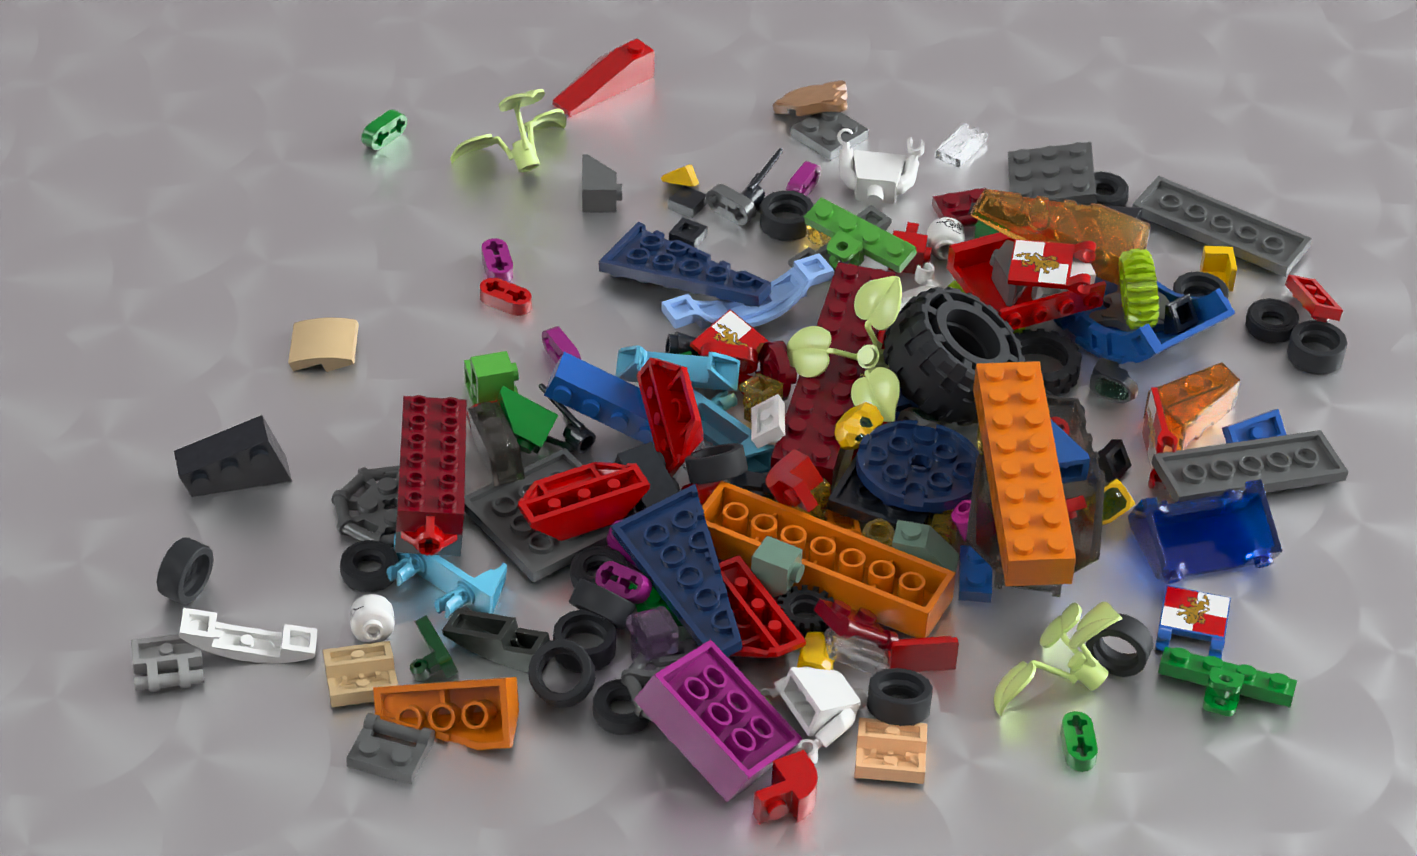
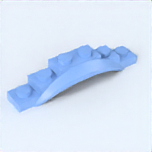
M819 253L794 261L793 268L771 282V294L759 307H750L730 300L697 301L693 300L689 294L663 301L661 311L675 329L695 322L701 330L708 328L730 309L751 327L760 326L780 317L790 310L801 298L807 297V290L810 286L832 280L834 270Z

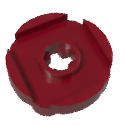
M784 341L760 343L756 349L758 361H760V371H755L756 379L760 383L758 387L760 393L765 400L779 394L781 399L785 401L789 397L791 384H796L797 372L794 366H790L786 344Z

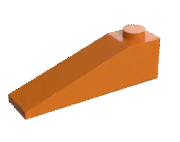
M517 677L373 687L375 714L379 715L382 720L418 730L423 728L432 729L435 731L436 739L454 742L475 750L513 747L519 715Z

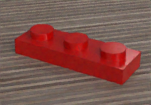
M1288 274L1286 287L1292 292L1293 297L1299 300L1302 307L1311 314V318L1320 322H1328L1329 319L1340 321L1343 309L1316 279Z

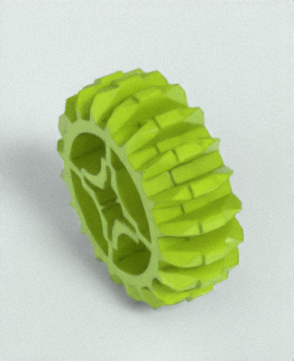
M1130 249V251L1122 252L1119 258L1118 272L1121 302L1126 324L1130 329H1138L1148 323L1150 327H1155L1159 321V296L1152 255L1147 249Z

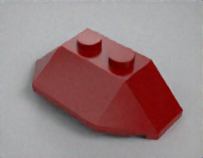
M649 358L636 376L655 449L657 452L662 453L666 462V469L672 478L684 464L685 458L691 455L704 439L702 422L687 367L657 358Z
M592 462L534 481L523 498L518 501V508L531 528L563 541L611 525L617 520H622L650 489V483L636 463L622 465L618 463Z
M740 555L719 563L730 606L742 640V650L730 656L775 658L806 646L807 641Z

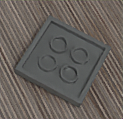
M1076 142L1068 145L1046 146L1044 148L1027 150L1020 149L1008 152L1010 202L1012 208L1021 212L1055 208L1059 203H1097L1091 142Z

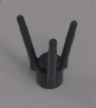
M782 148L777 150L762 171L757 173L741 192L742 195L748 197L754 203L759 213L761 212V202L765 197V191L759 184L783 153Z
M541 383L539 384V389L545 393L546 386ZM548 398L559 409L569 424L563 431L565 441L547 436L545 442L562 449L566 448L570 453L574 450L580 454L587 452L594 444L596 435L576 419L563 404Z

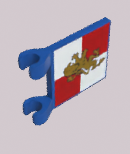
M1166 585L1155 650L1164 652L1165 646L1169 647L1171 634L1210 641L1208 656L1222 659L1231 597Z

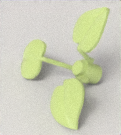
M536 89L506 97L499 103V109L502 112L514 109L521 140L513 143V149L510 150L499 136L492 137L491 134L474 137L462 142L455 148L450 158L451 163L466 153L497 143L506 152L509 160H515L520 173L531 171L540 166L534 147L533 131L550 127L565 129L566 115L562 109H555L539 114L533 120L523 124L520 108L541 100L545 96L544 90Z
M890 276L867 282L858 290L854 301L855 313L859 318L867 320L865 322V329L873 342V345L863 346L858 351V354L829 348L831 334L819 326H809L799 330L790 338L786 345L790 366L795 367L797 374L807 378L817 377L827 369L830 361L829 354L857 360L859 365L867 370H865V377L857 379L852 385L851 398L853 404L857 406L867 402L876 406L884 418L883 422H895L896 407L900 396V383L897 375L887 369L889 366L884 361V350L881 349L882 343L878 341L871 325L878 330H886L896 320L902 299L900 278Z
M1075 602L1070 604L1062 612V615L1056 617L1047 626L1040 638V645L1044 648L1053 646L1061 638L1074 653V656L1068 662L1070 673L1036 660H1032L1028 664L1025 661L1018 663L1001 679L994 694L996 712L1002 716L1007 704L1032 680L1036 668L1066 678L1072 684L1080 681L1090 691L1097 689L1107 678L1108 670L1092 656L1084 643L1105 628L1122 620V617L1108 602H1101L1092 608L1079 622L1082 613L1081 607ZM1078 623L1077 631L1069 639L1067 632Z

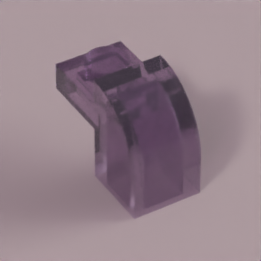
M664 606L634 613L627 617L626 626L631 633V658L633 661L640 651L646 661L678 652L679 628Z

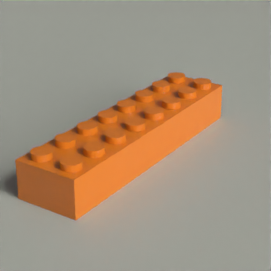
M1040 361L976 364L973 391L1005 586L1072 584L1076 554Z
M725 481L720 482L702 506L718 559L725 561L740 555L751 569L752 555L766 536L803 549L802 564L805 565V570L801 580L798 583L794 582L791 587L797 586L798 590H802V585H808V590H812L813 586L819 587V593L825 590L828 592V598L832 597L834 601L840 600L855 610H859L860 607L865 608L877 616V623L914 638L928 637L953 599L956 572Z

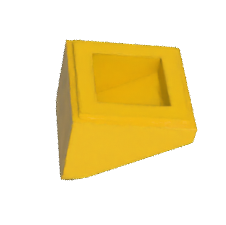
M690 164L668 172L661 177L662 182L695 187L699 184L693 166Z

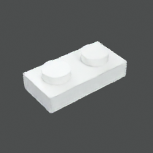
M779 394L751 407V440L758 449L765 445L775 444L785 436V403Z

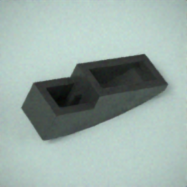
M456 608L442 629L445 637L465 649L498 664L528 672L531 657L537 649L550 641L548 632L518 628L516 618L459 608Z

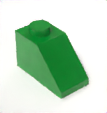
M502 386L497 402L510 440L515 442V447L522 452L538 454L558 414Z

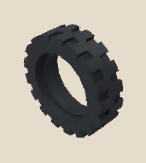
M1037 328L1036 331L1025 329L1020 334L1018 332L1014 333L1023 348L1022 356L1028 354L1048 355L1057 359L1064 366L1062 369L1054 372L1042 373L1045 390L1058 397L1060 393L1066 394L1070 391V387L1074 388L1080 375L1082 354L1078 352L1079 347L1077 344H1072L1069 337L1065 335L1062 337L1057 331L1051 330V332H1047L1042 328Z

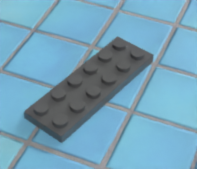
M1158 176L1132 205V207L1143 208L1141 217L1145 220L1152 221L1169 230L1176 231L1210 246L1233 247L1236 257L1284 277L1288 275L1311 246L1312 238L1161 176Z
M1321 430L1178 450L1175 453H1172V451L1153 454L1151 462L1176 506L1346 481L1349 472Z

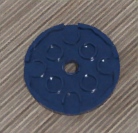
M918 420L895 421L876 427L870 434L865 435L860 442L856 458L857 474L863 485L888 506H896L910 511L941 514L944 511L955 509L956 505L961 501L971 500L981 487L984 463L979 451L967 438L948 427L939 424L936 425V429L917 425Z

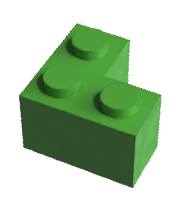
M507 351L470 357L469 360H464V383L472 406L477 403L497 400L502 386L518 393L517 387L514 385V381L519 380L517 364L515 362L511 363Z

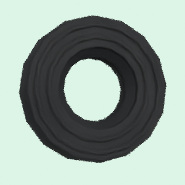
M1094 172L1096 190L1105 189L1114 194L1100 195L1096 193L1097 203L1086 205L1124 207L1129 196V186L1126 181L1110 172Z
M1272 298L1260 299L1253 302L1248 308L1245 323L1249 333L1255 338L1264 342L1281 343L1290 339L1293 328L1299 324V314L1292 305L1282 300ZM1275 317L1280 319L1283 324H1269L1261 318Z
M373 540L360 541L349 546L343 552L340 561V573L343 581L350 588L360 592H375L385 589L394 582L389 580L387 569L398 563L399 560L395 550L386 543ZM375 560L380 562L382 567L376 571L364 572L359 570L357 565L363 561Z
M604 546L588 547L578 552L572 559L570 566V578L573 587H576L579 579L596 584V578L587 574V570L591 567L601 566L608 561H614L628 567L625 557L619 551ZM612 575L610 580L617 582L619 577Z
M621 679L606 682L597 689L593 697V717L604 730L617 735H630L641 731L649 724V719L645 717L640 719L634 711L628 714H619L610 708L611 703L616 700L633 702L627 687L622 684Z

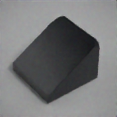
M1190 294L1165 305V334L1179 333L1199 322Z

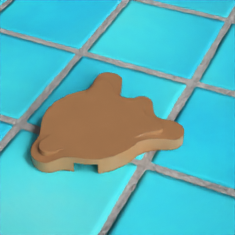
M839 80L795 89L777 100L772 105L773 111L776 114L789 115L790 109H794L797 116H807L821 112H843L848 108L846 83Z

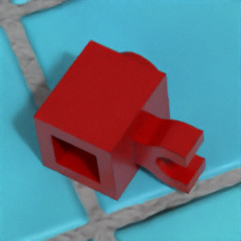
M907 222L906 232L893 231V235L916 246L917 254L901 273L915 274L917 265L924 268L925 263H930L932 247H927L928 235L917 234L918 223Z

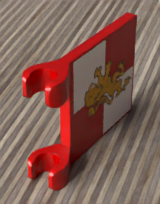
M1015 239L1007 284L1065 289L1079 296H1087L1090 293L1091 277L1086 273L1070 277L1073 258L1084 263H1093L1096 257L1094 253L1096 251V243L1084 241L1078 244H1064Z
M730 309L693 340L690 346L701 355V347L708 342L741 345L756 350L760 343L770 341ZM739 374L738 389L746 398L750 399L756 395V389L760 383L751 375Z
M1151 387L1142 430L1151 468L1148 480L1149 489H1154L1155 482L1163 484L1151 464L1153 454L1163 453L1165 445L1171 447L1172 453H1175L1178 444L1177 437L1168 430L1157 387Z

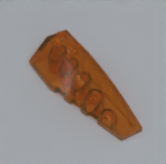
M984 189L970 211L971 216L1014 240L1078 244L1084 241L1095 242L1096 251L1094 253L1096 257L1091 265L1096 273V277L1119 286L1118 263L1122 252L1130 251V249H1146L1151 228L1147 222L1101 204L1091 203L1088 206L1077 204L1073 200H1064V202L1051 201L1048 197L1036 196V198L1022 197L1021 193Z

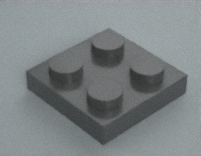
M821 112L810 115L791 126L790 136L831 161L839 156V149H843V145L837 139L840 130L847 128L853 132L852 135L848 132L841 134V139L844 142H850L851 149L868 138L869 129L842 112Z

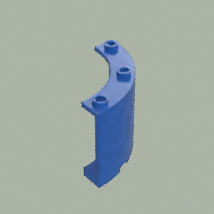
M1118 263L1096 273L1095 283L1106 282L1104 296L1118 291ZM1157 281L1158 292L1162 293L1169 303L1185 296L1168 289ZM1218 288L1211 294L1191 297L1199 322L1179 333L1165 334L1164 331L1155 332V327L1151 328L1149 323L1130 332H1124L1115 327H1105L1089 317V314L1093 311L1107 309L1103 303L1100 307L1053 320L1062 330L1068 329L1076 337L1075 343L1098 358L1102 357L1119 364H1125L1127 362L1140 363L1227 320L1235 314V311L1231 307L1230 301L1224 296L1221 289Z

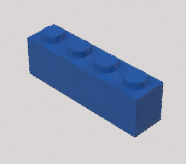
M563 352L551 374L544 396L644 444L652 442L654 445L640 388Z

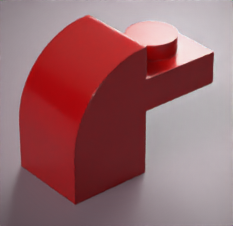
M793 449L771 468L765 482L778 503L794 508L798 506L810 512L819 505L810 491L824 480L809 456Z
M805 750L773 760L772 785L754 792L753 815L759 824L780 819L789 813L792 814L798 823L807 818L813 811L816 803L818 773Z

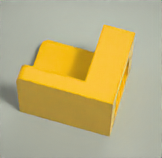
M1204 246L1200 272L1217 276L1225 282L1229 291H1233L1237 273L1233 247Z

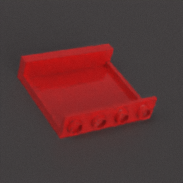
M1054 218L952 244L949 247L946 268L966 294H973L980 298V301L987 306L993 307L998 312V315L1009 323L1013 330L1100 307L1103 303L1106 282L1102 281L1089 285L1091 288L1087 296H1079L1071 291H1065L1033 300L1031 297L1033 287L1027 286L1014 306H1006L991 279L993 266L990 265V259L996 248L1000 249L1006 240L1015 242V239L1059 243L1057 241L1059 224Z

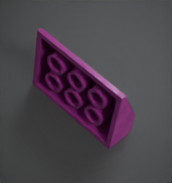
M709 640L654 674L633 699L726 802L742 793L773 766V760L786 756L797 747L801 740H804L712 640Z

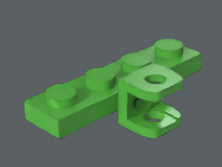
M822 197L804 216L805 224L831 237L827 244V253L831 254L829 265L834 270H836L840 260L843 262L850 261L848 264L860 266L865 260V255L900 274L917 254L916 246Z

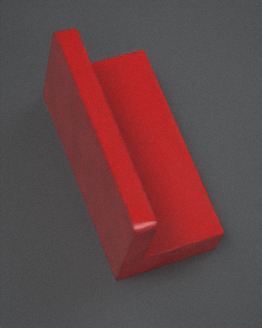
M951 636L909 638L893 641L891 643V651L885 650L888 668L908 669L915 672L956 669L959 642L957 637Z

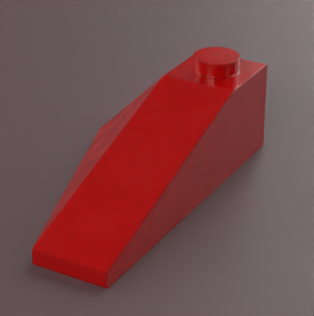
M638 38L615 48L599 57L555 97L553 105L558 109H562L567 116L572 117L653 78L655 51Z

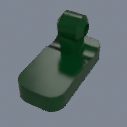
M427 615L414 621L431 651L423 659H416L410 664V671L414 679L419 682L425 681L431 674L440 670L443 671L447 679L458 674L459 671Z

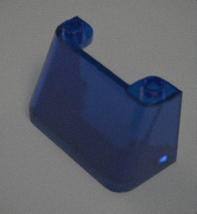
M1262 479L1247 481L1245 483L1246 490L1244 491L1238 490L1233 492V489H1227L1219 496L1168 504L1167 500H1162L1158 503L1157 497L1141 499L1127 518L1130 529L1156 579L1164 580L1165 584H1173L1182 581L1184 577L1249 565H1254L1255 568H1264L1274 563L1273 559L1278 557L1283 550Z

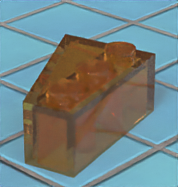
M1218 363L1157 387L1168 430L1178 439L1176 451L1185 450L1186 445L1193 439L1198 440L1208 426H1214L1235 408L1241 380L1224 363ZM1150 390L1148 391V395H1147L1146 406H1145L1144 417H1143L1144 419H1145V415H1146V410H1147V405H1148Z

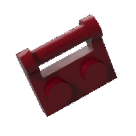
M986 188L933 196L932 207L939 218L950 217L956 219L962 224L963 228L976 226L979 218L969 214L972 202L993 205L995 203Z
M820 599L814 608V611L840 637L846 639L855 637L865 640L889 652L891 651V643L899 641L897 633L884 630L877 623V616L865 608L860 607L859 610H855L840 600H835L833 603Z

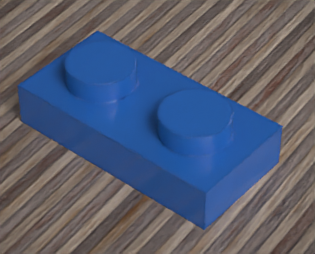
M1279 409L1270 410L1222 428L1226 444L1287 435Z
M960 545L958 600L991 603L993 547Z

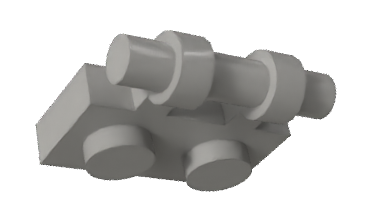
M179 634L131 640L134 674L147 672V676L134 677L135 691L149 689L150 693L158 692L163 687L180 686V689L191 688V684L204 683L203 669L189 671V667L203 666L201 649L181 639ZM178 669L179 671L173 673L158 674V671Z

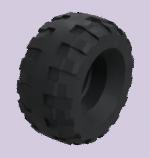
M942 287L930 288L927 291L920 292L917 296H913L899 311L894 323L887 328L885 333L887 336L883 343L885 347L883 351L885 364L889 366V370L897 375L901 392L908 400L911 399L926 414H932L938 420L948 424L955 422L959 426H971L973 423H979L973 391L976 364L1025 362V357L1022 356L1023 348L1019 339H1016L1013 334L1014 330L1007 321H1004L998 315V312L993 307L987 306L980 301V298L971 293L966 294L961 292L960 289L951 287L945 289Z

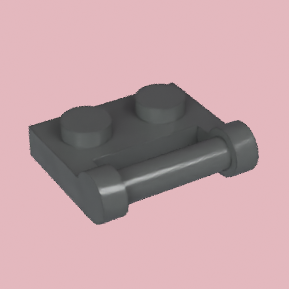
M368 713L364 720L363 728L346 757L347 767L412 785L433 745L435 731L428 728L418 730L382 720L379 715ZM376 733L417 743L414 748L374 736Z

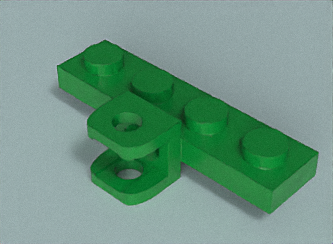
M1165 646L1158 674L1207 686L1203 708L1206 711L1228 717L1236 713L1240 695L1291 708L1297 680L1290 679L1281 673L1271 674L1259 671L1250 665H1236L1224 662L1218 657H1205L1193 654L1179 647L1170 648Z

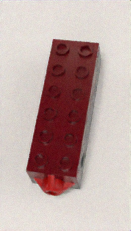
M403 396L395 553H412L427 556H461L465 500L467 400L454 397Z

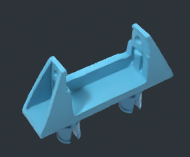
M639 345L628 346L618 350L615 376L622 380L638 382L636 375L649 358H657L687 367L692 387L705 390L712 389L713 391L716 389L737 391L740 360L731 356L715 352H709L708 357L649 352Z
M693 389L702 422L704 439L714 446L729 443L742 444L748 471L758 473L769 472L771 456L775 446L765 445L758 449L751 440V429L726 412L738 403L735 393L733 392L728 395V390H723L709 400Z
M394 533V550L396 533ZM396 553L399 562L387 569L389 580L392 582L397 579V586L402 585L416 573L447 593L434 602L438 614L445 611V618L451 616L456 608L460 609L463 605L472 611L493 614L507 574V564L502 563V566L495 570L490 569L477 577H471L439 555L427 556L412 553Z

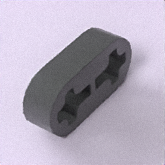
M718 184L706 193L708 206L716 213L736 224L745 225L756 216L757 212L754 203L748 197L726 185Z

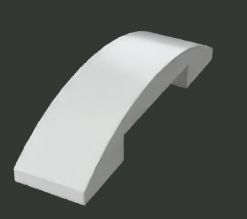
M183 608L179 637L207 652L231 659L256 663H291L313 659L315 656L318 629L284 624L283 632H275L216 622L217 613Z

